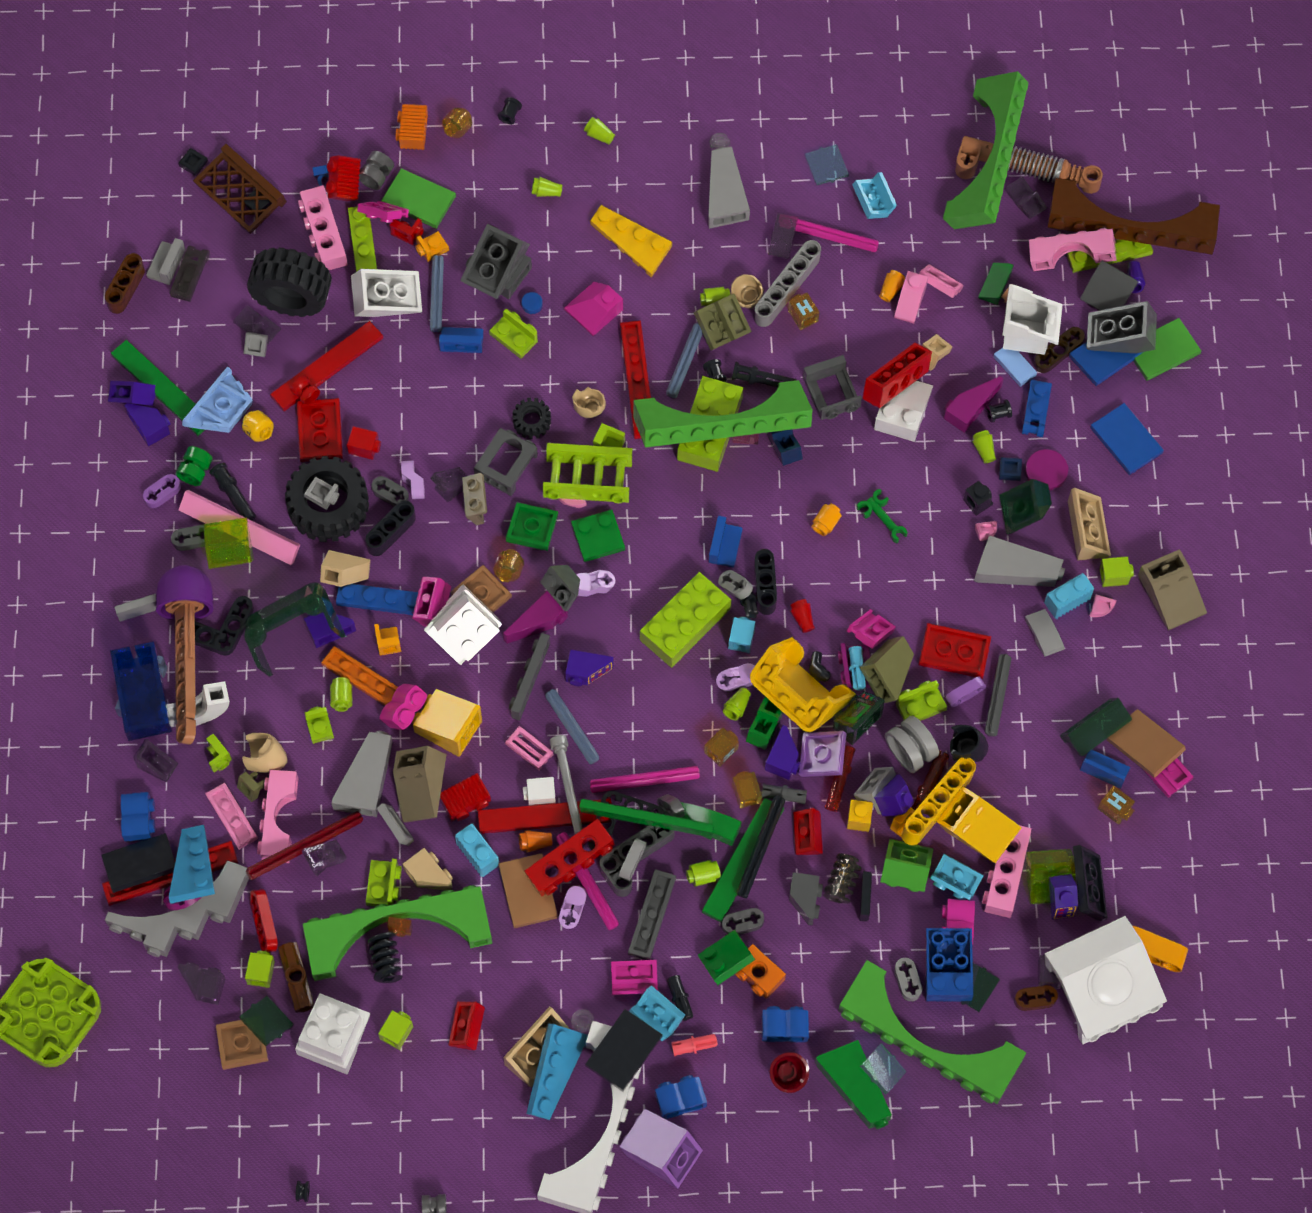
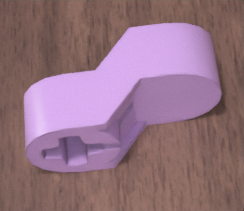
M401 461L402 480L411 487L412 499H425L424 480L415 473L414 461Z
M605 570L578 573L577 576L580 578L578 596L587 597L596 593L609 592L615 585L614 575Z
M747 663L722 671L717 676V686L724 691L731 692L741 687L753 685L750 680V673L755 665Z
M573 885L568 889L561 908L559 922L566 929L577 926L584 908L587 893L584 887L580 885Z

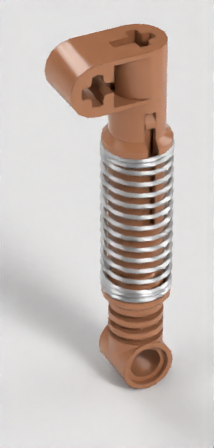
M964 136L956 161L955 172L957 176L962 179L972 178L976 173L979 161L987 162L994 143ZM1017 146L1012 150L1008 171L1012 169L1011 172L1013 170H1016V173L1020 171V174L1024 172L1025 176L1028 173L1029 177L1034 175V178L1038 176V179L1043 177V181L1047 178V182L1050 176L1052 177V183H1055L1056 178L1076 181V185L1079 184V187L1084 192L1090 194L1096 193L1100 189L1103 177L1102 170L1097 166L1090 165L1081 169L1082 166L1076 168L1077 165L1074 164L1072 167V164L1066 159L1060 158L1058 161V157L1054 159L1053 156L1049 158L1048 154L1045 157L1044 153L1040 155V152L1037 154L1035 151L1031 153V150L1027 152L1026 148L1022 151L1021 147L1018 150ZM966 157L970 158L968 165H965Z

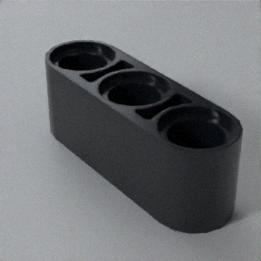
M399 502L368 532L365 541L369 554L372 556L382 555L414 524L416 515L414 505L411 502ZM402 512H410L408 516L401 515ZM389 526H394V527H396V528H395L394 530H392V531H387V530H386V528L389 527ZM373 541L381 542L379 545L376 546L371 545Z
M761 549L755 554L754 562L757 609L763 615H770L776 610L777 603L775 560L770 550ZM765 559L769 563L761 564L759 561ZM767 579L771 583L766 585L762 584L760 581ZM765 599H768V600H770L772 603L769 604V605H766V604H763L762 601L765 600Z

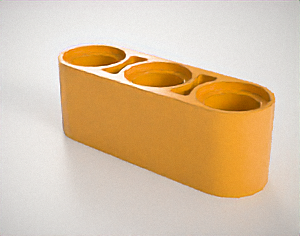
M1133 926L1143 941L1151 963L1173 972L1182 971L1188 949L1185 946Z

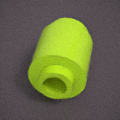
M724 287L703 289V293H700L701 306L706 307L729 296L730 289H724Z
M344 677L333 679L330 685V706L339 712L347 711L348 708L352 707V684L348 678Z
M711 860L691 864L689 865V870H686L687 880L689 884L693 883L694 887L715 882L716 879L721 877L717 861L711 862Z

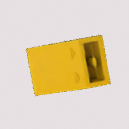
M964 786L937 820V823L948 834L993 863L998 861L1022 828Z

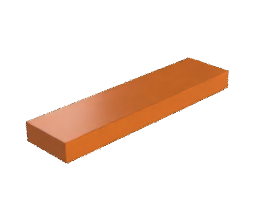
M335 646L332 647L321 662L322 666L339 677L348 678L353 686L384 706L392 701L393 694L398 688Z

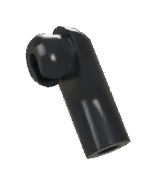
M813 651L809 672L816 680L827 682L831 675L821 665L823 654Z

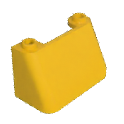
M791 637L769 646L751 671L750 680L763 695L802 730L812 732L847 706L856 694L846 685H837L830 692L799 665L804 657V650L801 644Z

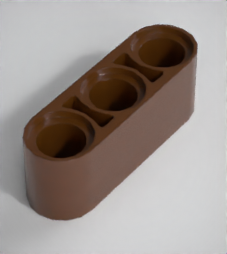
M136 253L128 254L124 258L105 293L107 307L114 314L122 313L126 309L144 276L145 268L142 258Z

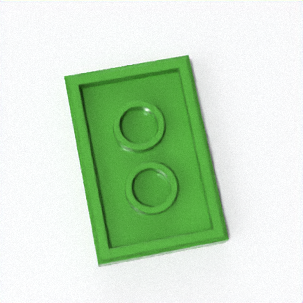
M401 168L381 201L409 209V217L416 220L419 218L422 220V223L437 229L454 201L456 193Z
M1180 318L1156 329L1155 350L1141 353L1134 358V363L1146 381L1201 354V349Z

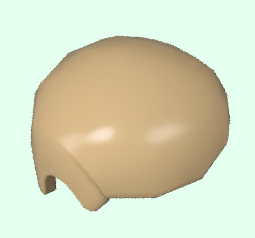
M743 274L736 277L731 285V295L735 294L742 308L755 307L763 296L764 289L762 284L753 275Z
M587 387L584 391L577 389L572 396L575 411L584 418L596 417L605 409V397L599 390L591 389L590 387Z

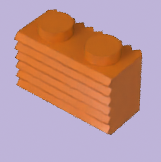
M402 104V111H398L397 116L400 129L396 128V141H399L401 149H425L428 119L427 105Z

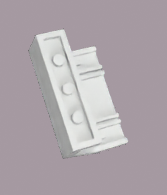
M1126 916L1045 953V965L1049 972L1053 971L1059 979L1074 1013L1078 1027V1038L1082 1045L1087 1042H1094L1108 1032H1115L1127 1023H1134L1146 1014L1157 1012L1163 1007V1003L1167 1002L1143 941Z

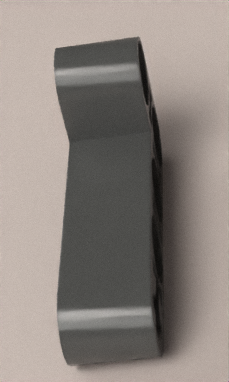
M647 826L615 847L610 853L601 857L600 873L617 896L625 897L632 891V878L630 881L619 877V873L626 859L623 853L630 850L636 838L639 840L648 838L653 841L651 845H646L640 859L641 861L674 839L675 831L669 830V832H666L665 830L661 831L659 827ZM606 863H614L616 867L608 870L604 865ZM624 880L628 882V885L621 888L617 886V882Z

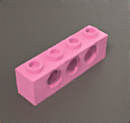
M324 185L301 191V200H298V205L301 213L305 212L306 214L303 220L306 230H311L312 235H309V240L312 248L316 247L317 253H314L315 258L325 264L328 270L347 266L346 254ZM326 245H330V246H331V247H329V248H323V247L326 246Z
M1021 826V830L1009 844L1015 847L1016 851L1008 852L1005 850L995 863L994 871L989 870L986 883H990L989 891H984L982 904L986 905L984 912L1011 918L1032 828ZM1008 866L1011 872L1004 873L1000 867ZM1003 887L1007 893L999 894L995 888Z

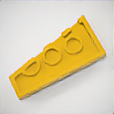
M602 205L590 220V224L606 239L616 244L622 253H626L632 258V261L638 267L641 266L650 277L653 276L672 247L671 241Z

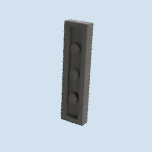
M541 633L539 640L535 639L532 647L533 656L531 659H527L524 667L526 674L524 678L520 677L516 690H519L516 697H512L509 704L513 719L520 721L550 646V635Z
M655 869L628 955L644 960L651 959L676 881V875Z

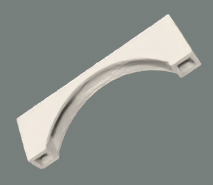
M592 1021L586 1040V1048L592 1049L594 1052L612 1026ZM641 1068L623 1092L610 1083L613 1097L612 1112L606 1131L600 1141L584 1158L574 1165L550 1175L544 1173L537 1195L539 1201L579 1213H592L593 1210H598L601 1201L598 1193L600 1188H605L608 1178L605 1170L607 1166L612 1165L615 1153L611 1151L613 1145H618L622 1132L618 1130L620 1122L625 1123L628 1109L625 1106L627 1100L631 1101L633 1098L635 1087H632L634 1078H639Z

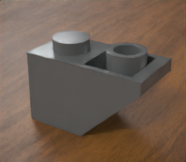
M556 565L549 567L540 583L562 609L568 611L578 596L580 578L569 565Z
M793 872L789 901L806 923L813 925L814 918L818 919L820 905H816V899L822 895L823 884H819L820 876Z

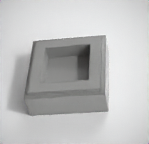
M247 332L244 354L265 357L268 335Z

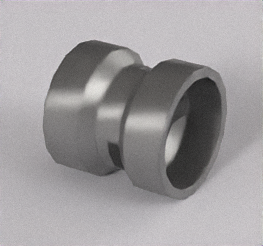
M438 1194L436 1197L422 1195V1213H447L446 1194Z

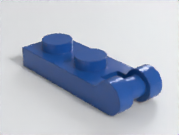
M1031 380L1022 434L1028 435V433L1037 434L1036 437L1043 438L1052 383ZM1030 422L1039 424L1038 426L1030 425Z

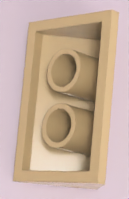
M1077 488L1071 489L1068 507L1077 560L1110 557L1111 553L1101 497Z
M550 1006L503 1057L505 1066L529 1087H532L534 1084L548 1024H555L570 1029Z

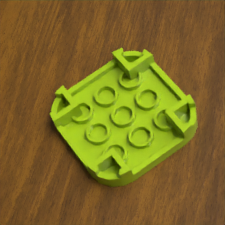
M44 958L31 962L27 961L21 966L22 971L0 999V1039L37 1064L44 1067H56L64 1064L71 1057L95 1024L101 1013V1001L96 990L91 985H87L55 964L53 960Z

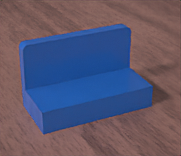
M442 327L439 337L440 351L482 353L484 330L481 328Z
M718 516L709 553V563L734 567L743 528L726 524L727 517Z
M1089 749L1080 771L1121 789L1130 767Z

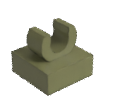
M244 772L239 776L237 788L253 802L258 798L260 790L264 788L265 780L257 783L255 781L258 775L257 772H253L250 775Z

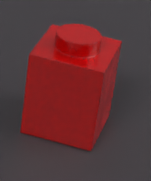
M353 426L347 443L348 454L373 460L375 453H379L381 447L378 432Z

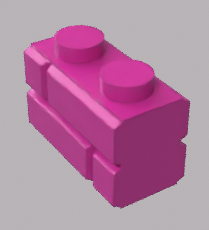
M422 577L421 588L418 592L412 616L422 626H427L449 599L452 586L445 583L441 578Z

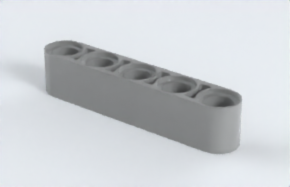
M809 240L802 245L758 301L754 314V320L758 326L766 327L774 321L817 266L821 255V246L817 241ZM808 252H814L815 254L810 255ZM796 267H802L804 269L798 270L796 269ZM784 282H790L792 284L786 285L784 284ZM773 297H778V298H780V299H779V300H773L772 298H773ZM766 312L768 315H761L760 313Z

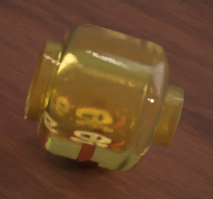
M453 108L442 120L444 132L453 138L463 137L472 127L470 113L463 108Z
M508 549L502 551L497 556L493 571L503 582L516 581L521 575L524 559L515 550Z

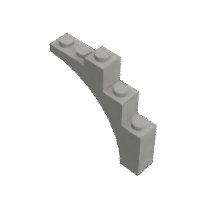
M227 861L220 875L213 882L215 894L204 896L193 905L184 909L147 917L123 916L108 912L105 921L109 930L115 933H128L132 939L140 942L144 939L143 945L148 954L154 957H160V955L167 957L177 933L186 940H191L192 938L199 940L209 916H211V920L218 923H223V921L231 922L249 880L246 874L247 867Z

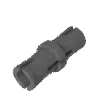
M763 783L761 798L774 799L775 796H780L785 801L805 804L807 790L787 788L788 785L780 787Z

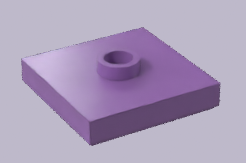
M844 731L803 733L799 775L801 777L842 775L846 733Z

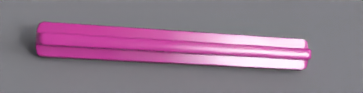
M781 215L778 221L779 227L871 252H876L878 249L879 241L786 215Z
M698 766L594 779L590 781V788L592 793L694 780L699 778L700 773Z
M566 832L556 837L559 846L570 839ZM574 855L566 857L570 864L575 863L577 857ZM580 869L576 872V875L607 929L612 930L616 928L619 922L589 870Z

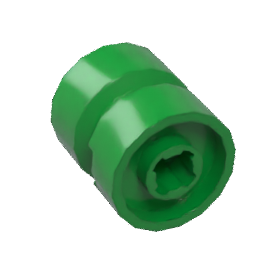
M189 446L183 456L184 462L179 464L175 475L189 485L200 486L205 477L204 471L209 469L213 457L201 448Z

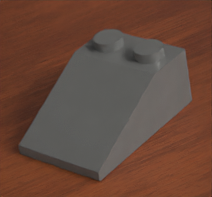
M487 224L460 281L498 299L521 264L530 244L495 226Z
M1145 301L1088 313L1087 349L1122 353H1141L1155 350L1156 312L1149 302Z

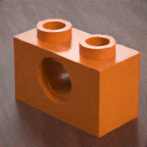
M752 944L748 950L755 960L735 973V975L743 982L746 980L757 996H763L768 999L785 981L786 974ZM755 969H760L764 972V975L762 977H755L752 972Z

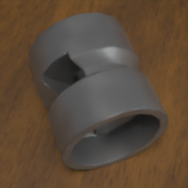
M372 151L366 160V164L359 171V181L370 189L379 190L385 182L386 176L394 168V162L384 153Z

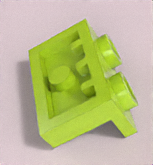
M508 309L503 311V317L489 330L493 338L520 359L538 342L537 330L531 324L524 323L516 312H510Z
M937 680L933 682L925 681L918 686L919 688L914 690L906 689L900 693L899 698L896 700V706L903 720L909 716H914L922 721L947 710V705L938 689L939 684Z
M392 858V862L371 860L366 906H376L379 904H387L389 906L393 905L394 901H398L399 887H396V880L401 879L402 866H398L397 859Z

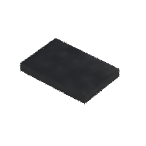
M166 833L102 854L113 893L174 872L175 860Z
M1081 845L1073 846L1080 912L1099 921L1106 920L1107 910L1101 857L1099 854Z
M624 1009L585 1066L623 1092L663 1037V1034Z

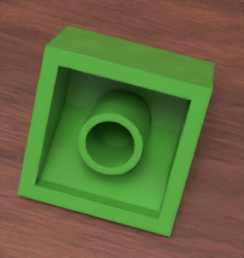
M890 839L880 882L891 887H905L913 892H925L933 848L908 845L905 842Z

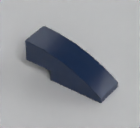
M792 429L766 433L783 466L803 459L801 446L795 438Z

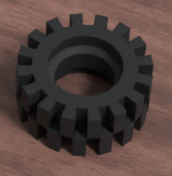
M527 398V402L524 399L521 400V405L517 403L515 409H513L514 429H516L519 435L522 433L523 438H526L527 435L529 439H533L534 435H536V439L540 438V434L544 436L546 430L549 431L551 424V412L548 405H545L543 400L539 403L538 398H534V401H531V398ZM533 412L540 416V420L536 424H527L524 421V416L527 413Z

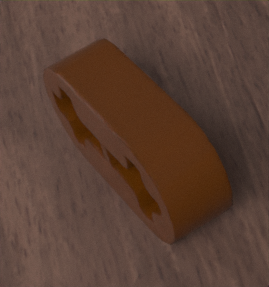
M1048 985L1023 988L1016 993L1014 1003L1021 1011L1050 1008L1055 1005L1058 993L1054 987ZM1045 992L1053 995L1050 1002H1047L1046 998L1038 999V997H1042ZM1022 995H1026V998H1034L1029 1000L1027 1005H1024L1023 1001H1019Z

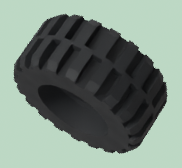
M280 247L278 249L269 248L255 256L247 282V289L251 297L257 300L258 304L266 306L271 311L274 310L279 314H288V316L293 317L295 315L299 317L313 316L325 307L332 277L325 264L319 262L313 256H308L307 253H300L294 249L288 250Z
M322 456L321 460H316V458L310 459V463L307 465L302 463L299 466V471H294L291 474V480L287 481L285 501L292 524L297 526L298 531L302 535L307 533L308 538L315 540L317 537L320 542H327V539H332L334 542L339 541L338 537H349L350 531L356 532L360 528L359 522L363 523L365 521L366 512L369 510V497L364 477L361 476L357 467L353 468L352 463L347 460L344 463L341 462L339 457L329 459L328 456ZM315 477L331 486L335 483L338 485V488L347 493V499L340 508L331 512H318L308 506V499L304 497V494Z

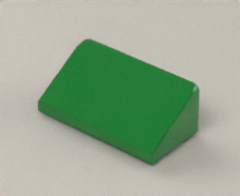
M993 263L978 298L998 305L1014 265L1009 263Z

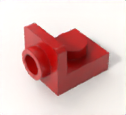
M417 218L412 227L407 222L393 219V222L390 224L391 235L411 245L416 241V237L422 236L424 232L422 220Z

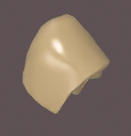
M251 733L246 735V740L250 746L251 758L243 756L242 759L247 770L270 773V770H280L285 767L287 755L275 737L267 733Z

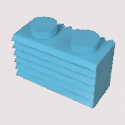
M1082 573L1047 593L1044 603L1054 618L1058 619V617H1062V614L1065 615L1066 612L1069 613V610L1072 611L1073 608L1076 609L1080 604L1090 600L1094 587L1085 574Z
M473 824L468 825L456 834L457 846L462 850L464 856H467L472 866H475V870L480 873L481 877H484L499 866V857Z

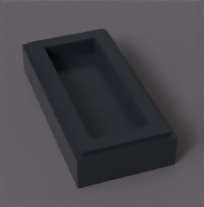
M863 871L859 921H868L870 916L872 873Z

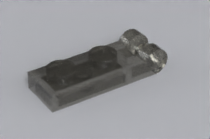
M190 245L187 247L170 290L171 297L191 302L205 263L209 259V250H197L196 247Z

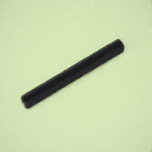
M775 796L737 889L736 895L746 899L750 893L784 807L785 799L783 797Z

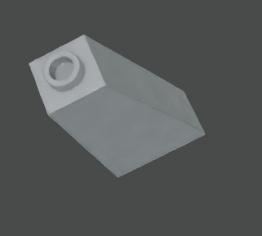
M732 146L727 148L719 147L716 150H712L708 215L709 229L748 221L750 209Z
M989 535L974 581L978 583L1055 587L1057 580H1062L1065 568H1062L1063 559Z
M384 731L368 733L332 799L333 810L348 813L359 811L361 815L377 817V807L380 805L393 743L391 735Z

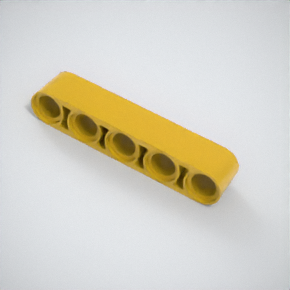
M960 758L908 818L902 831V839L906 844H918L934 826L963 786L966 788L970 783L976 769V764L971 758ZM922 814H926V815H928L930 818H926V817H924Z

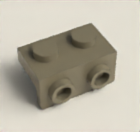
M478 473L462 477L465 515L476 526L484 524L483 514L487 513L484 475Z

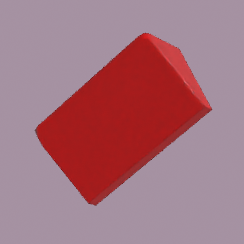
M809 808L793 812L796 855L823 854L820 811Z
M457 1001L448 1043L449 1046L476 1050L485 1010L484 1006L477 1002Z

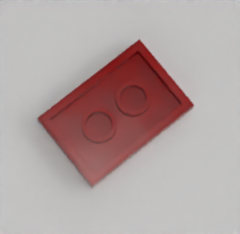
M340 399L315 400L307 406L301 401H297L300 462H310L309 460L313 458L321 460L322 456H328L329 459H333V457L343 459Z
M927 623L919 666L971 677H981L983 679L992 636Z

